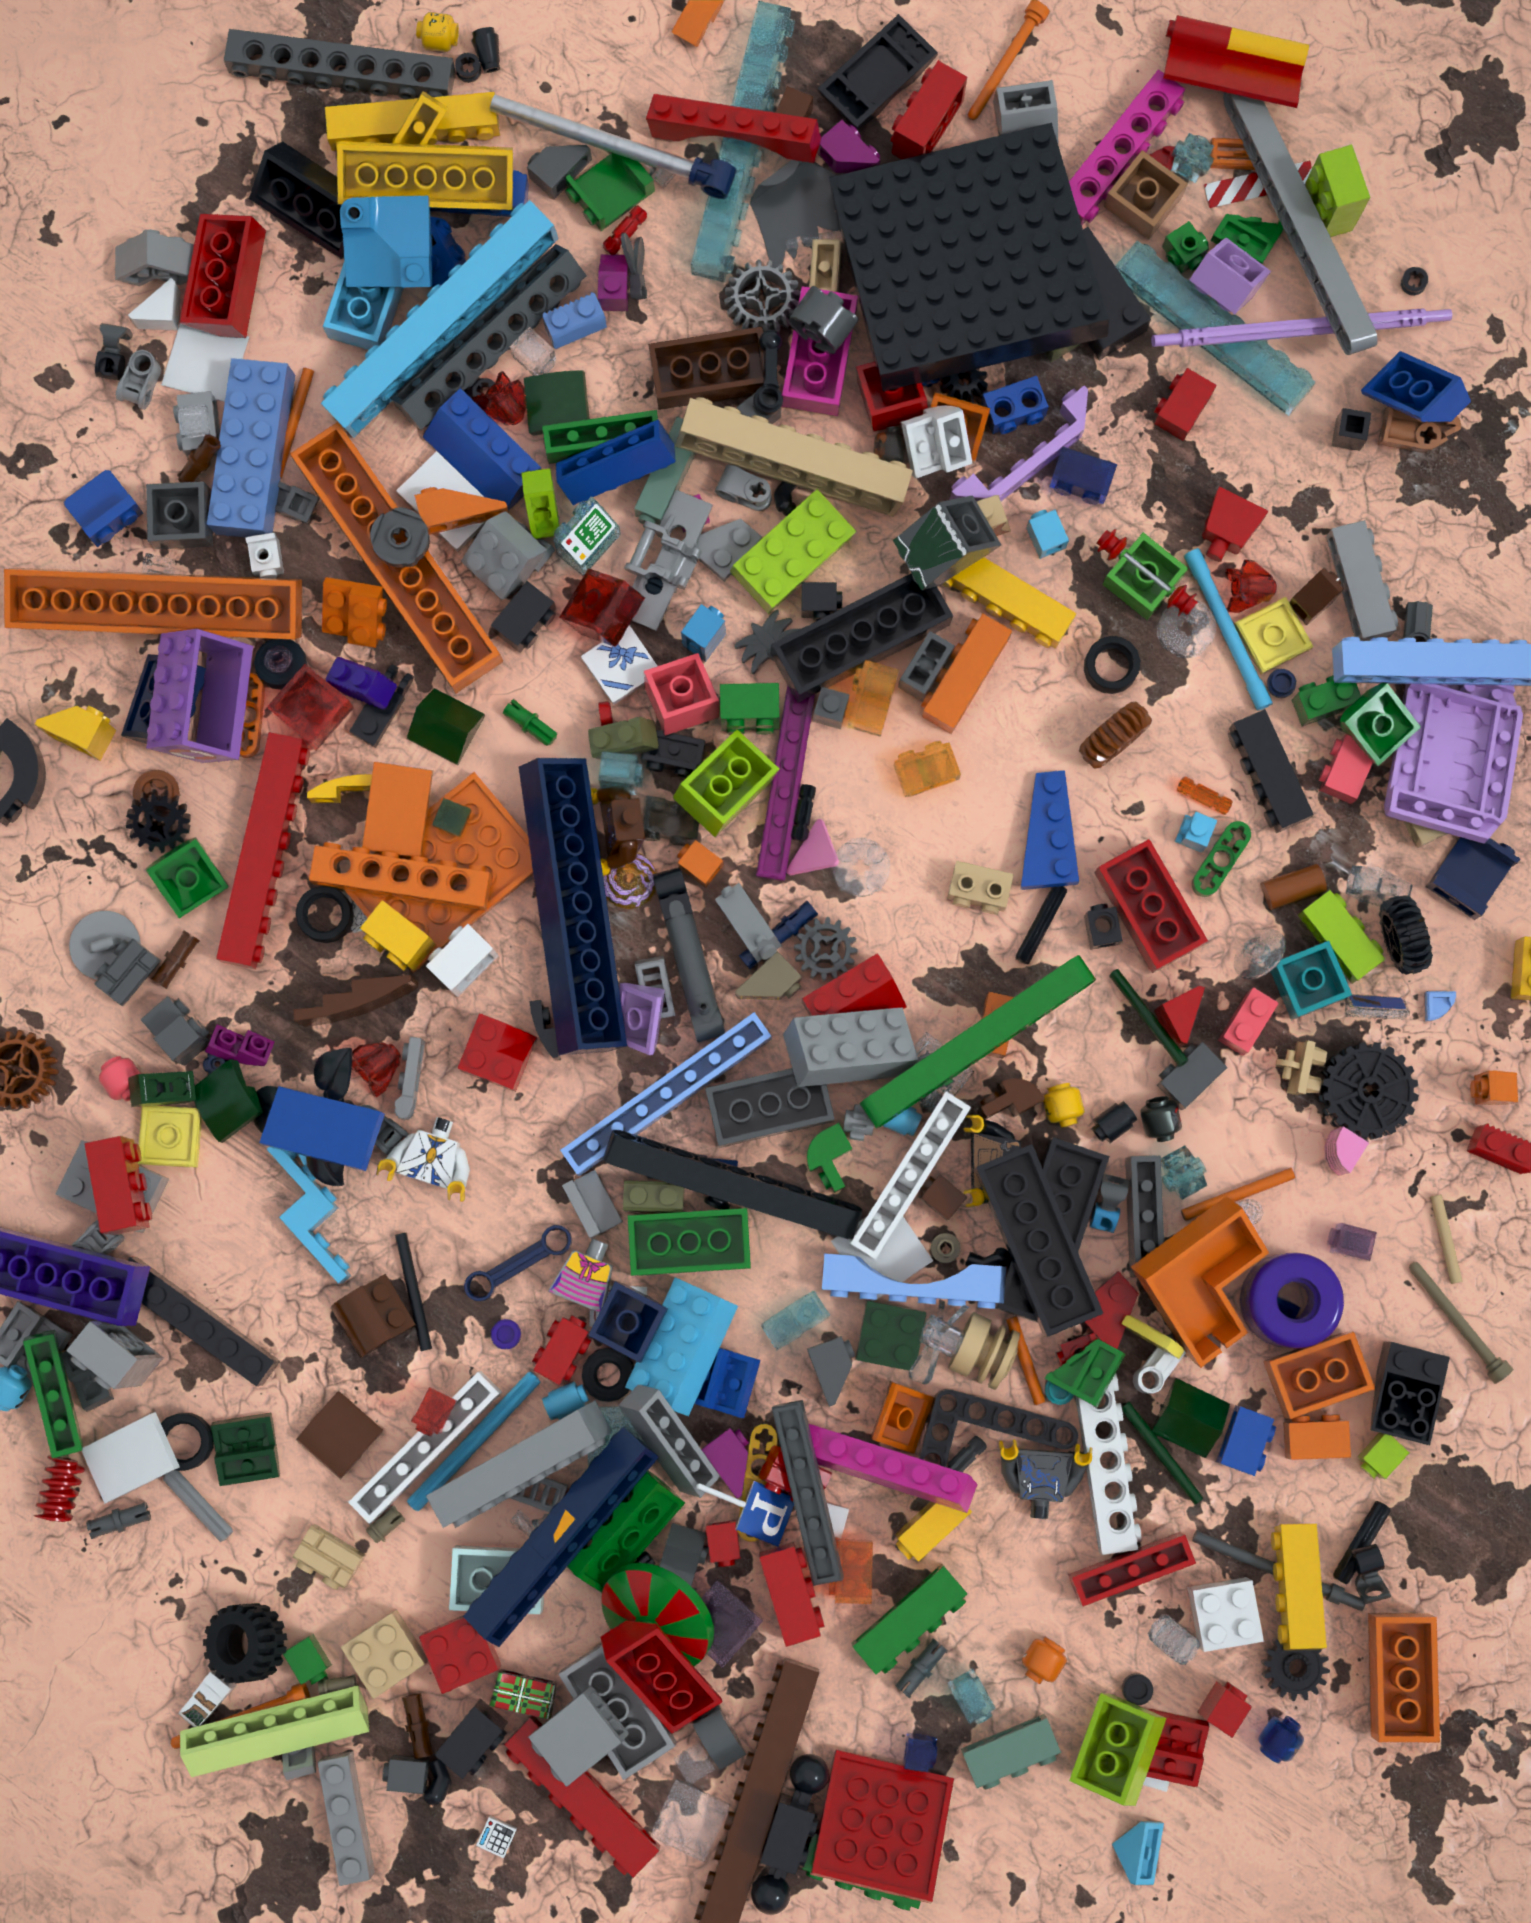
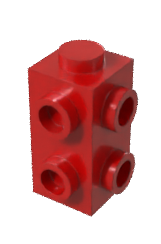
M571 1315L570 1319L562 1317L560 1322L555 1320L547 1333V1336L551 1339L546 1348L540 1346L532 1360L536 1364L533 1371L558 1385H561L564 1380L569 1382L577 1368L573 1363L578 1353L584 1355L592 1341L588 1338L590 1331L585 1329L587 1323Z

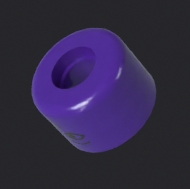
M1285 1253L1265 1258L1250 1270L1241 1288L1240 1306L1246 1324L1264 1342L1283 1348H1306L1324 1341L1336 1329L1343 1314L1344 1294L1338 1277L1322 1260L1304 1253ZM1290 1282L1300 1284L1308 1295L1306 1307L1301 1315L1295 1319L1286 1317L1277 1305V1296L1280 1289Z

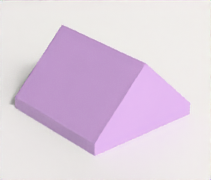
M620 983L619 992L627 1046L647 1055H653L657 1047L665 989Z

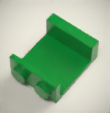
M612 152L576 180L570 174L565 177L567 186L565 192L573 204L579 203L584 209L582 213L589 224L592 226L596 224L601 231L655 192L654 179L640 162Z

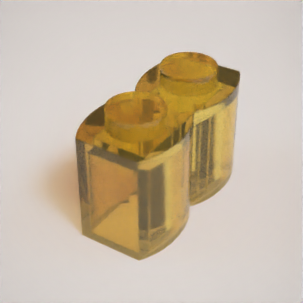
M935 741L926 745V750L923 752L915 753L914 750H909L898 755V760L894 762L893 766L905 798L960 779L961 772L950 742L942 744L941 741Z

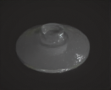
M1265 929L1247 938L1239 947L1234 957L1236 973L1244 979H1257L1272 971L1284 956L1286 950L1284 936L1277 930Z

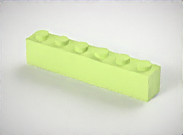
M357 1685L180 1731V1756L190 1776L195 1777L369 1732L368 1707Z

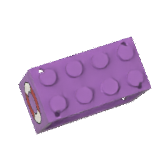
M200 629L162 633L158 646L157 668L154 673L155 683L150 703L151 714L147 729L146 748L200 763L239 760L253 646ZM201 651L207 653L206 672L196 742L188 740L198 654Z

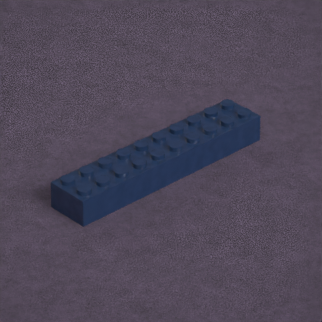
M536 758L519 766V774L558 1054L560 1056L610 1052L627 1047L587 760L586 758Z

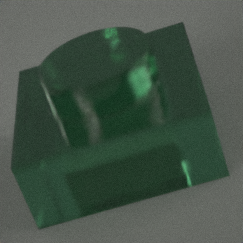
M443 798L432 825L440 830L461 837L472 810Z

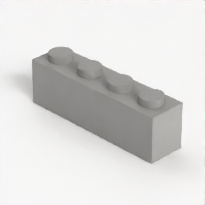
M1365 520L1332 528L1326 538L1337 576L1341 580V586L1344 588L1342 594L1354 636L1359 637L1360 641H1370V639L1377 637H1390L1397 630L1398 618L1396 612L1390 609L1388 602L1390 590L1387 583L1382 581L1380 574L1382 572V562L1378 555L1375 556L1372 529L1367 528Z
M638 1384L618 1405L646 1445L659 1456L658 1462L680 1492L701 1498L706 1492L697 1489L696 1485L701 1483L711 1487L718 1480L719 1474L660 1390Z
M353 1750L323 1756L318 1761V1768L339 1886L370 1880L375 1871Z

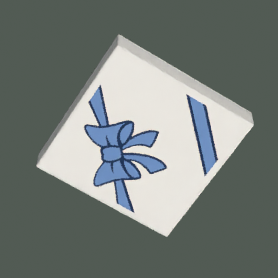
M629 624L581 656V659L613 705L644 685L645 670L657 667V664Z

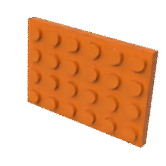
M473 772L428 809L421 857L428 858V863L439 864L440 860L456 862L457 867L468 869L470 864L486 867V872H490L492 875L487 911L344 890L367 918L383 900L434 941L435 946L416 968L418 970L428 961V957L438 947L443 949L450 942L448 938L459 926L464 928L467 924L473 925L533 875L528 835L478 775ZM376 851L374 855H381L382 852ZM399 855V858L410 860L411 856ZM372 864L368 866L365 872L366 877H376L380 871L379 865ZM399 869L394 875L395 881L404 882L407 880L409 871L407 869ZM435 873L427 874L423 879L424 886H434L438 881V875ZM462 877L455 879L452 889L455 891L464 890L467 886V879Z

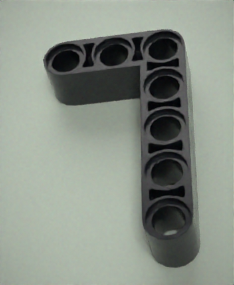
M943 1389L936 1393L918 1458L924 1460L927 1454L936 1453L940 1458L939 1465L946 1467L958 1420L1060 1449L1072 1448L1078 1441V1432L1074 1425L1062 1420L955 1390ZM951 1394L955 1398L956 1403L952 1410L943 1411L940 1408L939 1402L943 1395ZM975 1402L981 1403L984 1407V1414L979 1419H972L968 1413L970 1405ZM1008 1410L1013 1415V1422L1009 1427H1001L998 1424V1415L1002 1411ZM1034 1418L1039 1419L1042 1424L1041 1432L1035 1436L1027 1432V1423ZM936 1424H945L948 1429V1434L943 1440H935L932 1436V1428ZM1061 1427H1067L1071 1432L1070 1440L1064 1444L1059 1443L1056 1439V1432Z

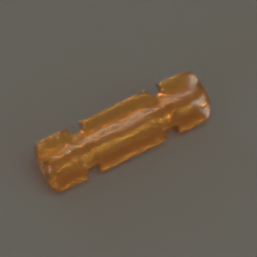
M1186 776L1181 778L1177 786L1178 792L1184 795H1191L1190 798L1209 808L1215 807V811L1226 815L1232 806L1233 801L1225 796H1218V792L1200 783L1194 784V780Z

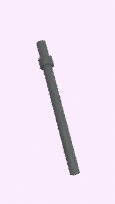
M1195 1531L1192 1542L1273 1575V1564L1275 1562L1200 1531ZM1322 1582V1594L1326 1597L1327 1601L1337 1605L1342 1603L1363 1611L1365 1604L1360 1597L1345 1592V1588L1334 1583L1328 1585Z

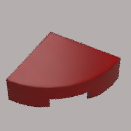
M1165 146L1153 152L1150 156L1171 171L1177 147Z

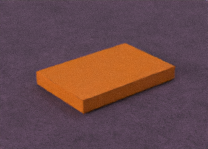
M374 762L362 848L378 852H394L405 856H422L433 770Z

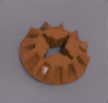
M151 770L142 774L133 787V799L140 801V796L143 792L148 797L152 795V783L160 790L166 789L169 792L168 797L171 799L176 795L181 796L178 782L171 774L162 770Z

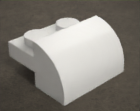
M930 407L923 409V415L901 422L910 469L913 470L912 476L916 479L939 470H944L948 473L973 464L963 410L959 407Z

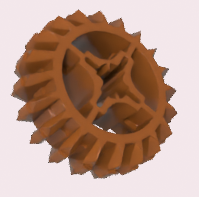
M1130 702L1121 708L1081 744L1079 752L1082 754V758L1094 769L1101 768L1110 762L1150 727L1152 718L1149 716V712L1138 702Z
M18 1030L14 1036L12 1032L7 1031L5 1032V1041L0 1037V1069L5 1074L3 1082L5 1088L3 1089L0 1085V1107L6 1108L10 1104L11 1109L18 1110L21 1103L23 1108L29 1109L31 1106L30 1099L35 1104H40L41 1098L39 1094L49 1096L50 1092L45 1087L47 1085H56V1082L50 1079V1075H58L59 1070L51 1068V1065L56 1064L58 1059L48 1057L54 1051L53 1048L50 1046L43 1048L46 1040L43 1038L36 1040L35 1033L29 1032L25 1036L24 1031ZM21 1047L20 1051H16L13 1058L9 1060L1 1059L10 1049ZM31 1051L34 1052L38 1059L39 1073L31 1068ZM7 1065L19 1066L23 1071L28 1072L29 1075L22 1073L19 1075L13 1069L8 1068ZM24 1081H35L26 1091L14 1094L16 1088L19 1089Z

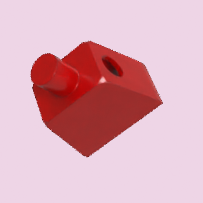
M1219 486L1213 497L1201 536L1203 539L1211 542L1206 556L1214 561L1221 562L1226 551L1238 555L1260 526L1268 510Z

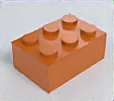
M1351 1331L1329 1337L1314 1346L1298 1348L1263 1361L1283 1417L1287 1419H1293L1375 1389L1356 1335Z

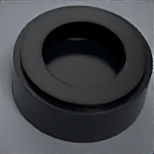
M1133 1673L1123 1681L1122 1693L1127 1701L1136 1705H1143L1152 1698L1153 1685L1145 1675Z

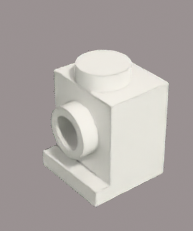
M275 533L246 537L251 570L255 577L276 578L277 574L284 573L280 542ZM269 553L267 559H259L260 555Z

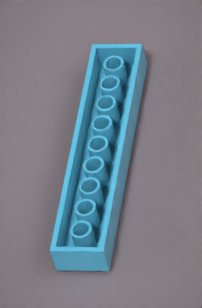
M530 200L525 205L520 203L510 214L511 218L504 225L502 223L498 224L489 235L491 238L484 245L480 243L475 246L469 253L470 258L463 265H456L449 272V279L443 285L437 284L427 294L428 299L421 306L419 304L415 305L407 313L406 317L408 319L400 326H393L385 336L387 339L380 346L374 345L365 354L366 359L359 366L354 365L344 375L345 380L338 387L334 385L329 388L323 395L324 400L321 404L353 438L392 402L390 399L392 395L503 294L559 239L554 224Z

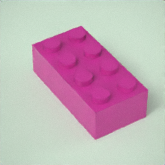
M801 287L799 303L810 289L809 287ZM821 290V291H822L824 294H826V295H828L829 292H833V291ZM833 292L844 301L842 306L856 315L858 296ZM853 329L834 354H828L814 347L817 342L809 337L805 340L795 330L793 331L782 392V407L838 416Z

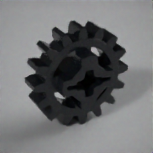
M153 789L152 796L150 797L144 792L141 793L140 801L133 799L131 804L133 809H128L126 817L129 819L126 822V828L132 829L130 838L138 837V846L141 847L146 843L149 845L150 852L153 851L155 846L159 847L161 853H164L165 846L167 845L174 849L177 841L183 843L186 837L185 834L190 831L191 825L188 823L191 820V814L185 813L187 811V804L179 805V796L176 795L171 799L168 797L169 792L167 790L164 791L162 796L158 795L156 789ZM144 811L145 817L142 819V822H139V815ZM176 820H178V827L175 831H173L172 825L175 824Z

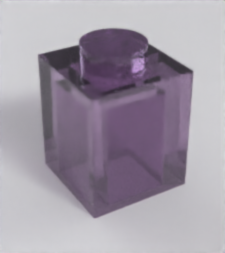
M1338 1223L1335 1228L1330 1229L1327 1245L1331 1246L1329 1253L1363 1262L1370 1261L1377 1232Z

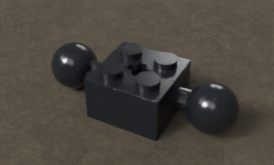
M804 1754L793 1762L790 1769V1779L795 1787L793 1796L784 1793L780 1794L762 1849L760 1863L768 1865L770 1868L768 1874L762 1875L755 1881L751 1897L754 1906L760 1912L767 1915L778 1914L787 1907L791 1896L790 1887L785 1880L787 1873L796 1875L798 1866L804 1868L809 1852L806 1841L808 1836L813 1838L819 1819H817L818 1814L815 1813L814 1804L810 1803L813 1794L820 1792L826 1786L829 1779V1769L825 1761L814 1754Z

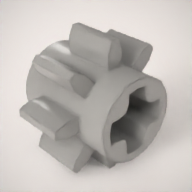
M855 1104L854 1111L846 1109L843 1131L850 1132L849 1139L864 1141V1135L872 1136L874 1125L862 1107Z

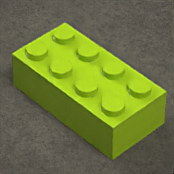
M816 489L733 564L730 573L769 614L793 593L802 582H805L850 541L857 531L825 496Z

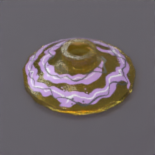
M637 853V858L633 862L614 870L610 869V872L603 876L607 900L615 906L624 909L639 908L649 902L656 893L652 874L657 873L652 862L642 854ZM626 874H632L634 881L627 884L623 881V877Z

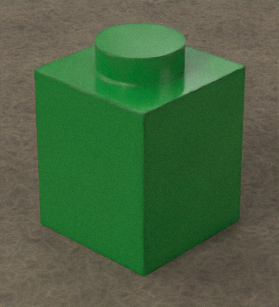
M314 1634L288 1649L286 1654H283L301 1685L308 1680L313 1685L327 1676L325 1670L332 1665Z

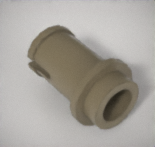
M393 1505L378 1520L370 1523L366 1531L376 1543L381 1540L384 1542L386 1540L385 1536L404 1522L405 1518Z
M355 1674L328 1679L326 1676L324 1680L318 1681L319 1695L357 1686Z

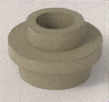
M939 1234L931 1243V1253L941 1263H950L960 1254V1243L952 1234ZM944 1242L951 1245V1251L948 1254H944L940 1250V1246Z

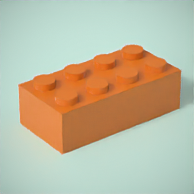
M1368 1613L1371 1737L1378 1742L1440 1743L1437 1617L1428 1613Z

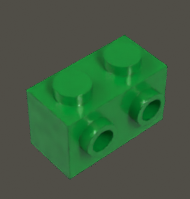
M1334 675L1326 678L1327 683L1316 686V683L1312 682L1300 687V692L1292 699V703L1301 726L1303 727L1343 713L1361 697L1357 684L1334 683Z

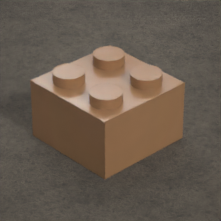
M1142 150L1108 192L1104 207L1144 237L1150 239L1183 198L1188 183Z

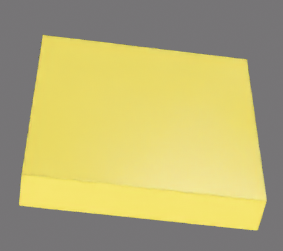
M1287 597L1234 623L1238 634L1261 675L1314 647Z
M142 1106L139 1134L142 1160L138 1161V1164L198 1168L202 1117L198 1109Z

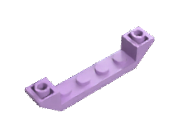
M1085 385L1078 391L1075 388L1062 398L1063 403L1060 413L1068 423L1056 431L1054 434L1056 437L1052 441L1040 443L1033 450L1032 453L1034 455L1027 461L1023 458L1015 463L1010 469L1012 473L1005 478L1000 476L989 485V491L975 474H972L967 479L965 476L960 478L951 487L953 490L950 500L973 495L975 500L979 501L999 495L1002 502L1082 437L1085 429L1088 389Z

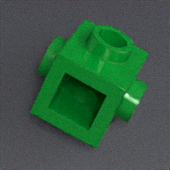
M1190 221L1168 234L1162 245L1169 264L1173 268L1177 267L1181 274L1188 269L1191 271L1196 270L1209 250L1206 237L1202 232H1197Z

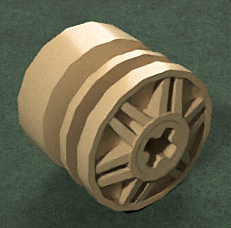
M973 1312L959 1338L948 1369L967 1377L974 1366L978 1367L977 1382L982 1384L987 1374L991 1373L988 1387L996 1390L1000 1382L1008 1375L1016 1358L1020 1333L1012 1330L1007 1340L1004 1341L1006 1326L1001 1325L993 1336L989 1334L992 1320Z

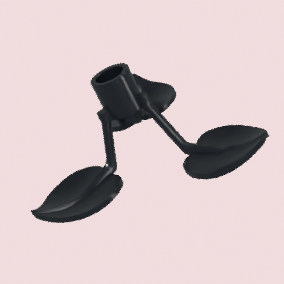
M352 1048L328 1051L317 1059L314 1067V1080L316 1086L324 1090V1098L354 1105L352 1101L344 1100L351 1078ZM264 1086L256 1091L263 1113L253 1121L261 1133H263L278 1089L276 1086ZM306 1156L307 1166L316 1179L331 1186L344 1185V1166Z

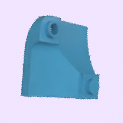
M429 195L353 197L343 202L340 208V221L343 233L346 287L406 288L433 286ZM352 207L358 208L360 212L358 218L351 217L350 209Z

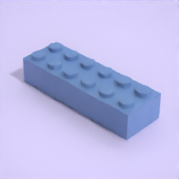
M231 358L219 437L221 447L217 451L207 526L216 535L246 538L273 533L276 513L275 506L277 505L279 492L278 483L281 479L285 436L296 376L288 363Z

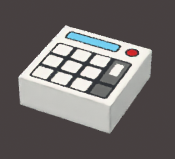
M490 1815L476 1846L504 1858L517 1827Z

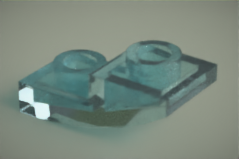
M812 1291L761 1324V1327L775 1349L779 1350L801 1337L804 1332L828 1319L830 1314L816 1292Z

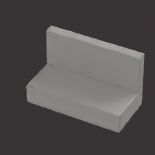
M596 1170L575 1181L571 1180L562 1185L589 1238L592 1239L623 1222Z

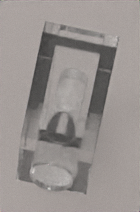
M1352 865L1350 876L1347 879L1346 894L1361 902L1380 907L1383 901L1389 900L1391 897L1410 896L1413 885L1383 868Z

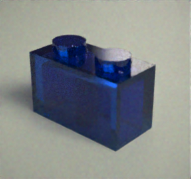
M1062 446L1049 487L1054 488L1056 493L1064 496L1073 494L1082 497V500L1088 504H1104L1117 464Z

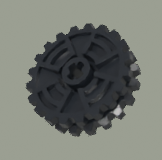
M1366 1042L1354 1045V1047L1349 1046L1341 1050L1340 1054L1329 1059L1331 1065L1324 1067L1321 1072L1325 1078L1321 1083L1322 1094L1318 1096V1102L1325 1104V1108L1322 1110L1323 1115L1331 1116L1330 1124L1333 1127L1344 1126L1361 1138L1369 1136L1370 1140L1381 1138L1382 1135L1387 1136L1395 1133L1396 1128L1403 1127L1407 1123L1405 1117L1413 1115L1415 1109L1411 1105L1413 1102L1418 1101L1419 1095L1414 1093V1088L1419 1086L1418 1080L1411 1078V1074L1414 1072L1413 1067H1406L1404 1064L1406 1058L1403 1055L1395 1056L1394 1048L1388 1046L1381 1049V1044L1376 1042L1368 1046ZM1370 1085L1373 1089L1370 1093H1373V1096L1366 1097L1363 1094V1091H1366V1089H1363V1087Z

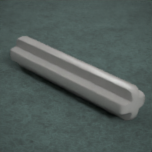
M173 1470L164 1475L163 1481L220 1542L226 1540L232 1534V1528L179 1471Z

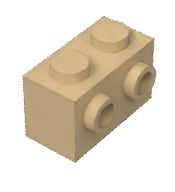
M956 861L947 899L953 900L952 904L955 906L970 908V904L982 907V912L998 915L999 911L1004 912L1007 907L1014 874Z

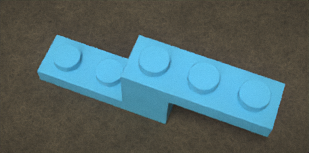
M268 1147V1152L305 1192L279 1218L337 1283L343 1284L351 1277V1274L347 1271L350 1268L349 1264L339 1254L335 1257L327 1249L330 1243L321 1233L318 1232L316 1235L313 1233L317 1227L339 1208L334 1203L337 1197L326 1186L321 1189L314 1181L316 1178L311 1174L308 1166L304 1165L302 1167L295 1160L298 1154Z

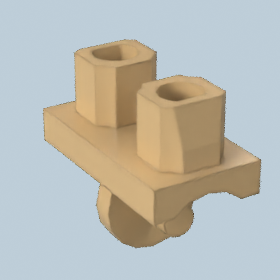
M1309 1040L1297 1042L1295 1051L1287 1050L1285 1060H1276V1066L1284 1068L1282 1079L1289 1080L1288 1094L1302 1095L1320 1092L1321 1078L1311 1076L1310 1070L1311 1065L1324 1066L1327 1051L1315 1047L1316 1042Z

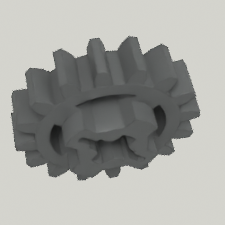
M826 917L825 924H820V921L816 918L814 919V927L811 928L807 924L804 925L805 935L797 934V938L802 943L794 945V950L801 951V954L797 955L795 960L796 962H804L801 967L802 972L808 969L811 970L810 978L813 979L817 974H821L822 982H825L827 975L831 974L832 978L835 979L838 977V971L842 973L848 971L845 966L846 964L854 965L855 961L850 955L857 954L858 949L851 947L856 942V937L848 938L847 935L851 929L847 927L842 930L840 928L841 920L832 925L830 924V917ZM819 931H832L834 934L832 936H823ZM808 940L814 945V951L809 957L806 953ZM842 942L845 944V956L843 959L838 954V947ZM823 943V945L827 946L833 943L831 955L824 953L818 956L821 949L820 944ZM820 962L830 963L832 967L820 968L817 965Z

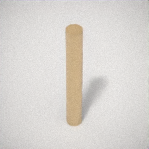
M1442 1194L1431 1196L1430 1199L1450 1283L1463 1282Z

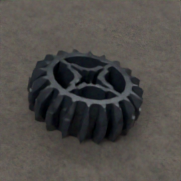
M1406 895L1391 897L1389 900L1383 901L1380 906L1379 916L1381 920L1379 923L1391 961L1405 975L1410 973L1416 974L1424 969H1428L1432 962V946L1430 944L1428 927L1425 924V918L1421 914V909L1417 907V903L1410 896Z

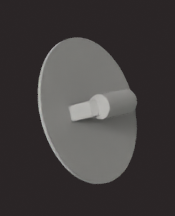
M98 911L87 915L75 926L69 941V951L72 961L79 971L92 979L98 980L94 976L95 973L105 962L110 965L117 956L113 952L124 939L129 942L132 938L141 944L140 936L134 924L125 916L112 911Z

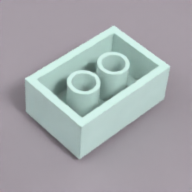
M456 1545L452 1550L449 1610L468 1611L471 1603L481 1596L489 1586L492 1578L502 1571L508 1564L511 1556L520 1548ZM544 1595L528 1614H541L543 1612Z

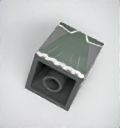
M973 495L937 503L893 540L898 548L900 557L906 562L914 581L921 590L941 585L1001 546L1000 541Z

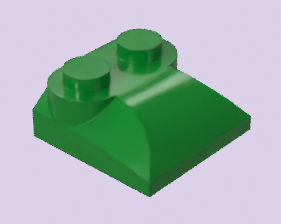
M1384 682L1367 690L1344 711L1340 719L1343 732L1355 740L1376 766L1384 762L1421 728L1389 684Z
M196 837L178 845L146 868L147 873L178 918H181L229 887L207 854L204 846Z

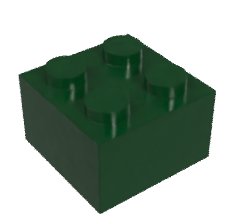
M866 1301L855 1360L915 1372L926 1312Z

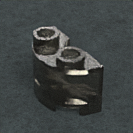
M645 796L643 826L646 841H660V838L670 839L669 844L685 846L687 840L698 838L699 822L677 802L668 801L665 798Z

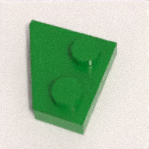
M1096 1339L1086 1346L1082 1352L1066 1360L1067 1362L1054 1372L1048 1373L1044 1379L1085 1402L1098 1407L1125 1353Z

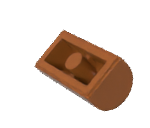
M1313 864L1260 883L1270 911L1327 890L1324 874L1318 864Z

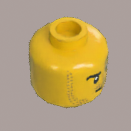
M428 12L425 14L423 21L417 22L416 37L421 39L424 49L448 52L452 46H457L459 24L454 22L451 15Z
M1070 1083L1047 1088L1048 1093L1044 1095L1045 1100H1043L1048 1120L1051 1123H1059L1061 1128L1078 1124L1077 1118L1085 1112L1079 1089L1071 1087Z

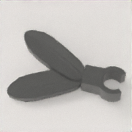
M622 233V248L631 273L629 276L631 298H636V300L646 299L647 289L644 275H642L645 254L642 237H637L633 250L630 238L626 233Z

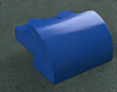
M719 1348L694 1404L744 1418L761 1360Z

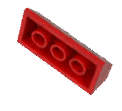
M200 214L180 317L181 324L220 337L246 338L266 230L252 216Z
M624 1621L600 1637L606 1662L671 1734L723 1702L719 1694L657 1624Z

